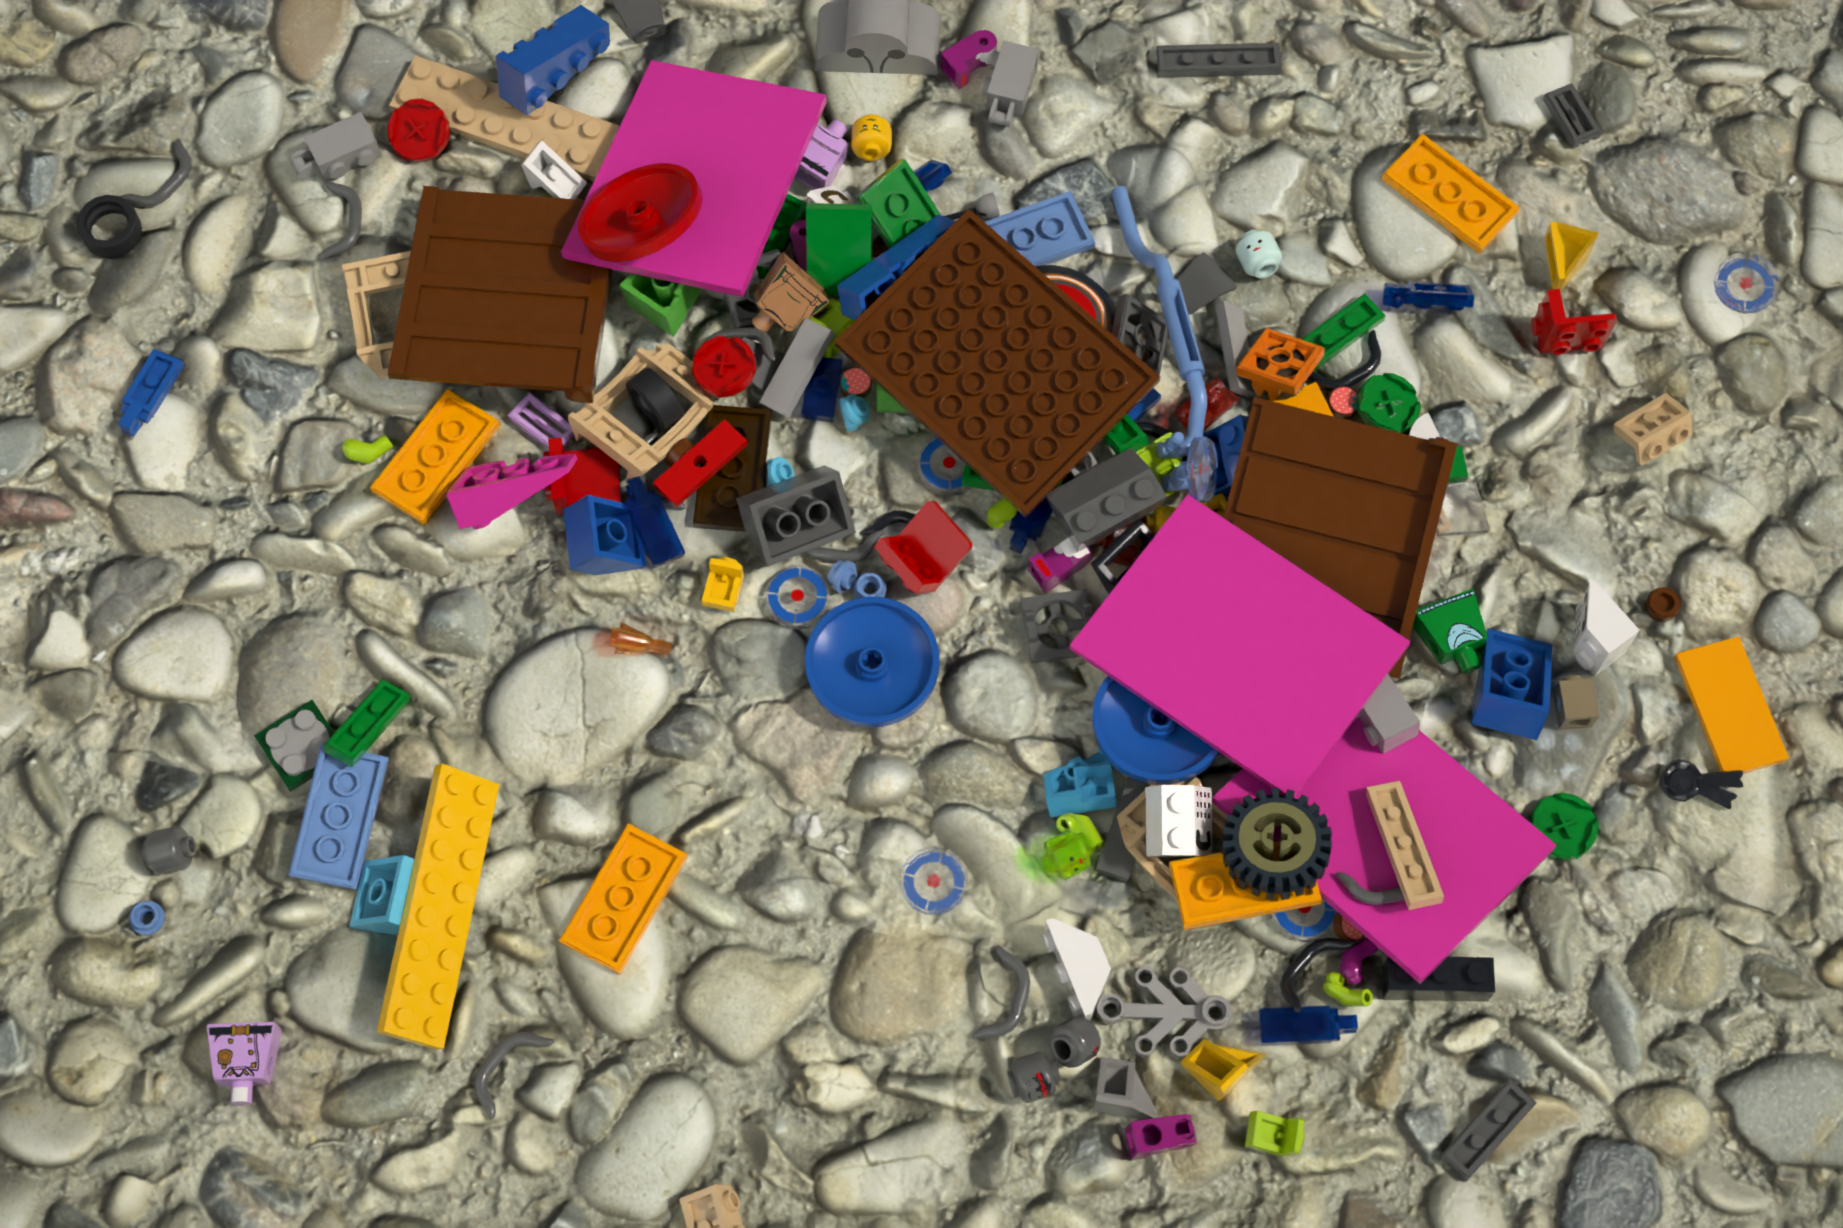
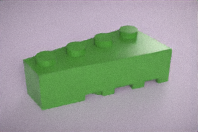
M632 273L619 285L628 307L672 337L677 333L702 288Z

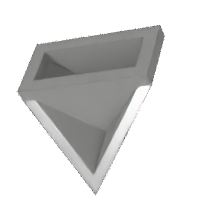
M1101 1057L1093 1111L1144 1120L1160 1118L1135 1070L1136 1062Z

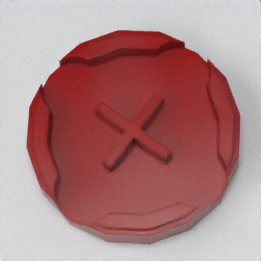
M422 98L410 99L404 102L398 109L396 108L391 114L387 125L388 139L394 150L403 158L414 162L429 161L439 156L447 146L450 137V123L445 112L435 103Z
M716 336L704 342L695 352L692 375L698 387L706 394L718 398L734 396L744 391L752 382L756 373V358L749 344L741 338Z

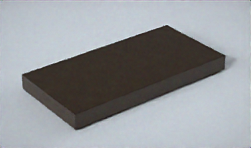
M713 405L706 415L704 437L725 419L747 440L748 445L697 489L693 527L746 532L736 498L764 488L772 409Z

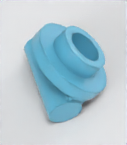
M849 394L839 400L847 431H855L860 425L869 420V406L862 397Z
M776 457L767 460L766 487L794 477L793 467L786 459Z

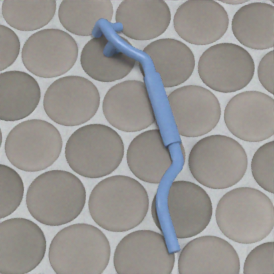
M1118 186L1112 189L1111 194L1126 245L1139 263L1156 271L1159 282L1156 290L1181 378L1183 381H1187L1191 396L1187 436L1184 439L1181 432L1173 433L1165 442L1157 444L1156 453L1158 458H1181L1187 456L1188 460L1191 445L1195 440L1199 441L1203 450V431L1207 410V393L1202 378L1205 374L1204 366L1180 282L1174 279L1168 259L1162 254H1155L1149 251L1144 245L1138 232L1127 189L1124 186ZM1198 444L1197 450L1193 452L1191 465L1188 464V461H1183L1173 469L1170 475L1162 476L1161 486L1164 491L1190 489L1188 465L1191 467L1193 487L1195 488L1200 484L1201 475L1204 474L1202 473ZM1196 463L1198 465L1197 476H1195L1194 467Z

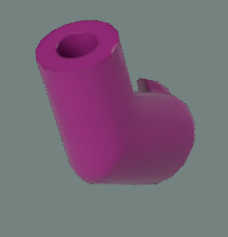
M1367 937L1342 953L1339 970L1349 985H1356L1363 980V973L1361 972L1363 959L1378 951L1377 946Z

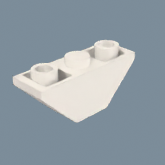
M1054 918L1048 919L1045 922V932L1041 933L1048 953L1054 951L1058 964L1054 965L1057 977L1061 984L1067 983L1071 992V996H1068L1067 999L1073 1015H1080V1017L1090 1021L1110 975L1111 968L1098 937Z

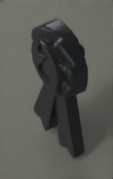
M1676 759L1662 768L1659 785L1664 794L1672 800L1686 802L1700 794L1727 809H1731V801L1736 799L1737 795L1720 787H1743V783L1740 780L1743 771L1731 770L1700 773L1694 763Z

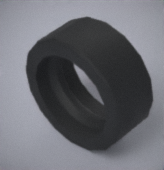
M104 195L95 197L84 205L78 214L76 222L78 234L91 253L101 258L113 259L124 256L135 248L142 234L141 221L129 201L120 196ZM115 213L126 217L127 227L117 237L109 240H98L93 237L92 227L104 215Z
M644 368L627 381L626 388L631 399L645 418L658 430H667L683 417L684 411L678 398L668 384L651 368Z

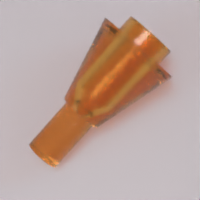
M621 622L620 628L613 627L609 647L615 648L614 654L648 653L650 651L670 655L672 642L653 639L651 636Z

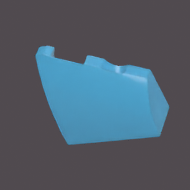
M1100 749L1099 752L1084 760L1077 756L1070 760L1066 766L1055 768L1044 774L1045 796L1050 818L1066 813L1076 814L1117 807L1112 765L1104 757Z

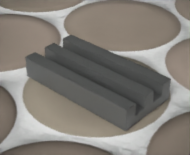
M1572 83L1544 95V103L1572 149L1578 147L1580 143H1583V145L1588 143L1592 138L1594 140L1600 138L1602 131ZM1564 94H1567L1568 98L1572 102L1573 106L1575 107L1576 111L1578 112L1579 116L1581 117L1582 121L1587 127V132H1585L1584 128L1582 127L1581 123L1577 118L1576 112L1572 107H1570L1569 103L1564 97Z

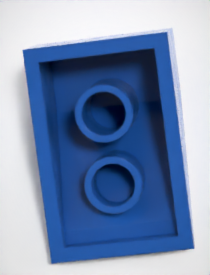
M1487 628V641L1483 647L1480 660L1482 666L1478 671L1473 697L1471 724L1537 740L1549 714L1553 644Z

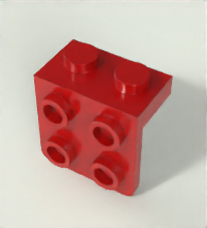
M1552 289L1546 291L1542 302L1538 304V311L1535 317L1531 319V331L1534 337L1537 336L1541 354L1552 353L1553 355H1562L1572 350L1581 349L1585 352H1593L1605 345L1617 322L1616 314L1613 313L1566 318L1560 289Z
M562 438L548 439L549 451H543V457L576 454L578 459L569 473L545 487L547 501L552 500L556 514H563V509L586 495L621 502L619 463L599 448L565 451Z
M928 501L898 536L881 537L874 548L881 555L882 562L901 577V582L907 590L915 594L935 592L972 549V542L937 502Z

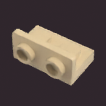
M1664 393L1615 422L1614 432L1635 449L1636 462L1643 466L1692 436L1691 412L1670 395Z
M714 1184L679 1198L687 1228H746L742 1223L739 1212V1197L731 1185Z

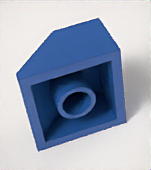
M586 495L563 509L570 570L592 575H602L646 567L639 506Z

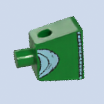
M1473 588L1417 609L1413 628L1439 664H1445L1456 659L1463 674L1471 673L1482 666L1475 652L1484 647L1487 641V633Z

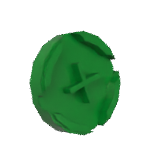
M1393 373L1369 377L1359 389L1356 398L1358 413L1365 424L1398 433L1408 431L1419 418L1421 404L1416 397L1417 392L1414 386L1405 378Z
M1557 793L1553 796L1545 797L1538 802L1530 815L1529 822L1556 844L1554 851L1548 856L1551 859L1560 861L1578 859L1590 850L1597 839L1599 828L1597 817L1595 819L1590 805L1576 795Z

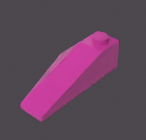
M576 454L545 456L536 460L533 464L529 463L528 458H522L510 466H506L505 461L501 460L467 467L446 493L459 528L472 527L476 530L488 526L494 519L569 473L578 460Z

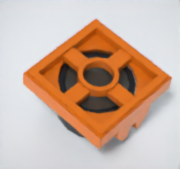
M1265 328L1237 365L1236 375L1252 380V387L1258 397L1264 395L1269 397L1270 401L1288 399L1302 391L1304 382L1324 357V347Z

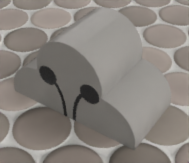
M910 0L830 1L824 4L818 12L815 71L938 75L940 15L933 7Z

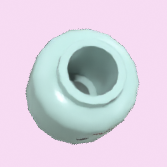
M1250 230L1242 236L1236 246L1238 260L1245 273L1249 276L1266 278L1278 270L1282 260V252L1270 232Z

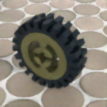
M1272 788L1271 795H1266L1264 789L1257 791L1256 798L1254 799L1249 794L1243 798V805L1237 802L1233 807L1232 815L1228 814L1222 836V854H1224L1223 862L1225 868L1229 866L1231 878L1234 880L1238 877L1239 886L1244 890L1247 886L1252 887L1251 894L1257 897L1260 891L1266 892V899L1274 900V894H1281V900L1289 899L1290 892H1295L1296 897L1304 894L1306 886L1309 890L1316 886L1317 878L1321 880L1325 874V868L1328 867L1332 847L1331 827H1327L1328 819L1325 814L1319 815L1320 807L1315 802L1311 806L1308 805V797L1302 794L1299 800L1294 798L1295 791L1287 789L1286 796L1279 795V788ZM1274 826L1281 827L1279 861H1272Z

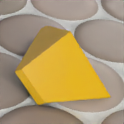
M1550 222L1544 240L1552 289H1560L1561 292L1586 264L1599 235L1598 232L1560 222Z
M1204 1038L1180 1063L1219 1102L1267 1054L1216 1045Z

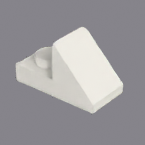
M542 140L536 144L521 164L530 187L533 189L543 187L554 198L575 199L587 184L579 174Z

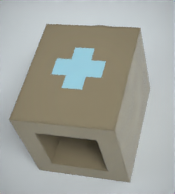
M1579 675L1564 677L1558 682L1553 690V698L1559 730L1593 727L1599 718L1593 678L1582 679Z

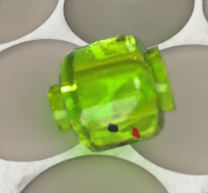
M1068 829L1044 843L1043 850L1045 855L1040 857L1049 875L1055 873L1061 880H1068L1090 867V858L1094 856V853L1082 832L1077 834L1075 831Z

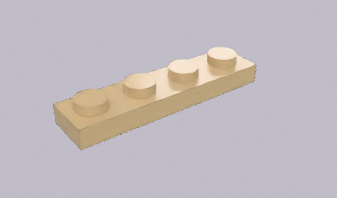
M1395 781L1367 787L1366 797L1408 910L1443 903L1444 894L1401 782Z

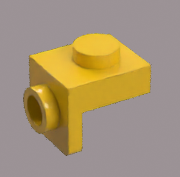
M729 557L710 558V571L701 600L702 606L735 612L744 579L743 566L735 559Z

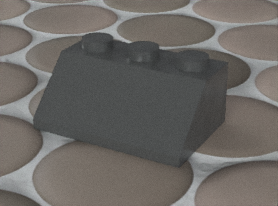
M1132 448L1059 486L1046 495L1048 503L1077 552L1164 505L1167 498L1151 468Z
M825 465L736 498L744 528L767 567L856 533L840 473Z

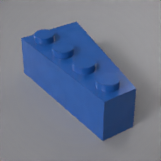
M580 5L556 19L551 29L547 30L543 27L536 31L534 39L525 42L521 40L514 44V51L509 54L502 51L495 55L499 97L527 116L536 108L542 107L554 92L561 90L577 72L583 71L592 59L607 50L610 45L609 23Z
M938 214L838 284L842 315L855 321L956 221Z

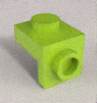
M1258 1110L1251 1111L1245 1147L1279 1157L1299 1154L1305 1139L1303 1131L1304 1119L1298 1117L1285 1119Z

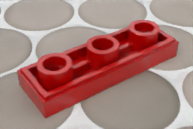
M724 419L653 482L654 488L677 508L748 445L747 440ZM700 463L705 464L703 467H696Z

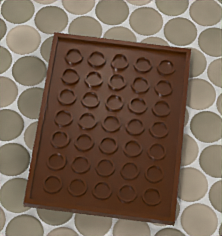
M970 209L834 341L835 346L1025 518L1160 382L1161 378Z

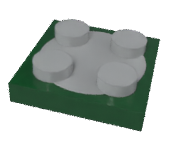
M310 700L254 736L291 792L313 778L321 743L325 744L334 732L314 701Z

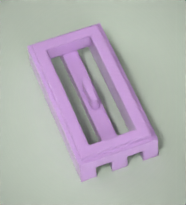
M530 392L508 414L509 420L548 450V439L550 438L519 415L520 413L553 438H562L565 447L570 444L572 437L575 438L570 423ZM531 404L566 432L562 435L526 406Z

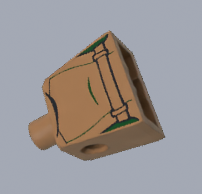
M782 253L754 293L756 304L762 310L751 321L757 329L765 332L776 322L786 331H793L803 323L805 318L809 319L829 304L828 292L785 253Z

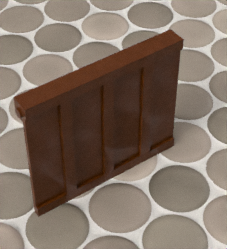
M423 186L388 368L389 379L564 391L565 397L570 401L593 403L613 269L563 259L561 254L562 248L585 200L440 190L439 187Z
M1254 397L1223 518L1409 640L1458 443L1450 442L1442 437L1429 438L1428 440ZM1406 651L1388 674L1395 682L1400 679Z

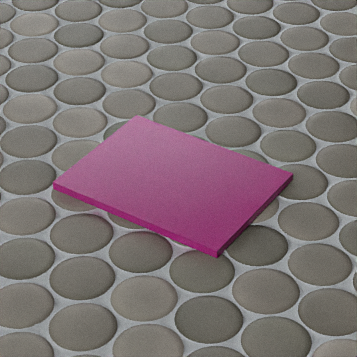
M651 60L562 248L561 254L563 259L743 297L827 103L826 94ZM659 163L680 165L694 175L702 191L701 209L691 226L671 244L645 257L621 262L599 259L590 254L578 233V221L587 202L608 182L630 170Z
M1187 494L1069 645V650L1269 787L1279 788L1281 795L1286 796L1287 789L1295 791L1294 798H1297L1409 647L1411 641Z
M1358 717L1352 722L1296 799L1299 800L1303 794L1308 797L1309 806L1315 802L1320 807L1319 815L1325 814L1328 819L1327 827H1331L1332 847L1329 864L1325 868V874L1322 879L1317 878L1321 898L1421 984L1554 851L1556 844L1420 730L1417 737L1383 754L1377 744L1372 746L1367 740L1364 733L1365 726ZM1242 769L1213 796L1212 803L1228 816V814L1232 815L1233 807L1237 802L1243 805V798L1250 794L1254 799L1256 798L1257 791L1264 789L1266 795H1271L1272 788L1245 769ZM1395 781L1401 782L1444 894L1443 903L1408 910L1405 901L1376 906L1364 904L1355 899L1336 877L1337 872L1345 873L1353 877L1363 889L1371 892H1380L1400 887L1366 797L1367 787ZM1274 826L1273 842L1280 841L1281 827Z

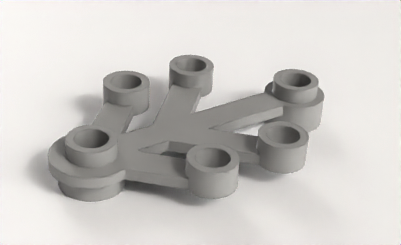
M1142 966L1137 969L1134 982L1137 987L1147 989L1161 1004L1124 1003L1119 996L1106 994L1099 999L1096 1008L1098 1018L1105 1024H1116L1121 1018L1162 1019L1146 1035H1141L1136 1039L1134 1050L1142 1058L1150 1057L1154 1053L1156 1045L1182 1020H1197L1183 1036H1176L1170 1042V1054L1174 1058L1183 1059L1189 1054L1191 1046L1208 1029L1218 1031L1226 1028L1233 1016L1231 1004L1225 998L1218 995L1208 996L1191 979L1189 971L1183 967H1177L1171 971L1169 983L1175 990H1184L1196 1005H1183L1156 978L1152 968ZM1148 973L1151 976V981L1148 983L1141 982L1139 974ZM1178 973L1183 974L1186 977V982L1178 984L1174 981L1173 976ZM1106 1006H1113L1117 1013L1114 1016H1107L1103 1009ZM1212 1008L1218 1009L1221 1017L1219 1019H1212L1208 1011ZM1141 1041H1148L1151 1044V1050L1144 1052L1140 1050L1138 1044ZM1176 1042H1183L1186 1045V1051L1179 1053L1175 1051L1173 1045Z

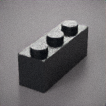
M1387 957L1382 965L1383 1000L1488 1002L1495 993L1494 957H1447L1421 984L1390 957Z

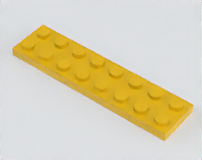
M443 763L435 765L376 1031L380 1034L434 1050L444 1049L500 785Z

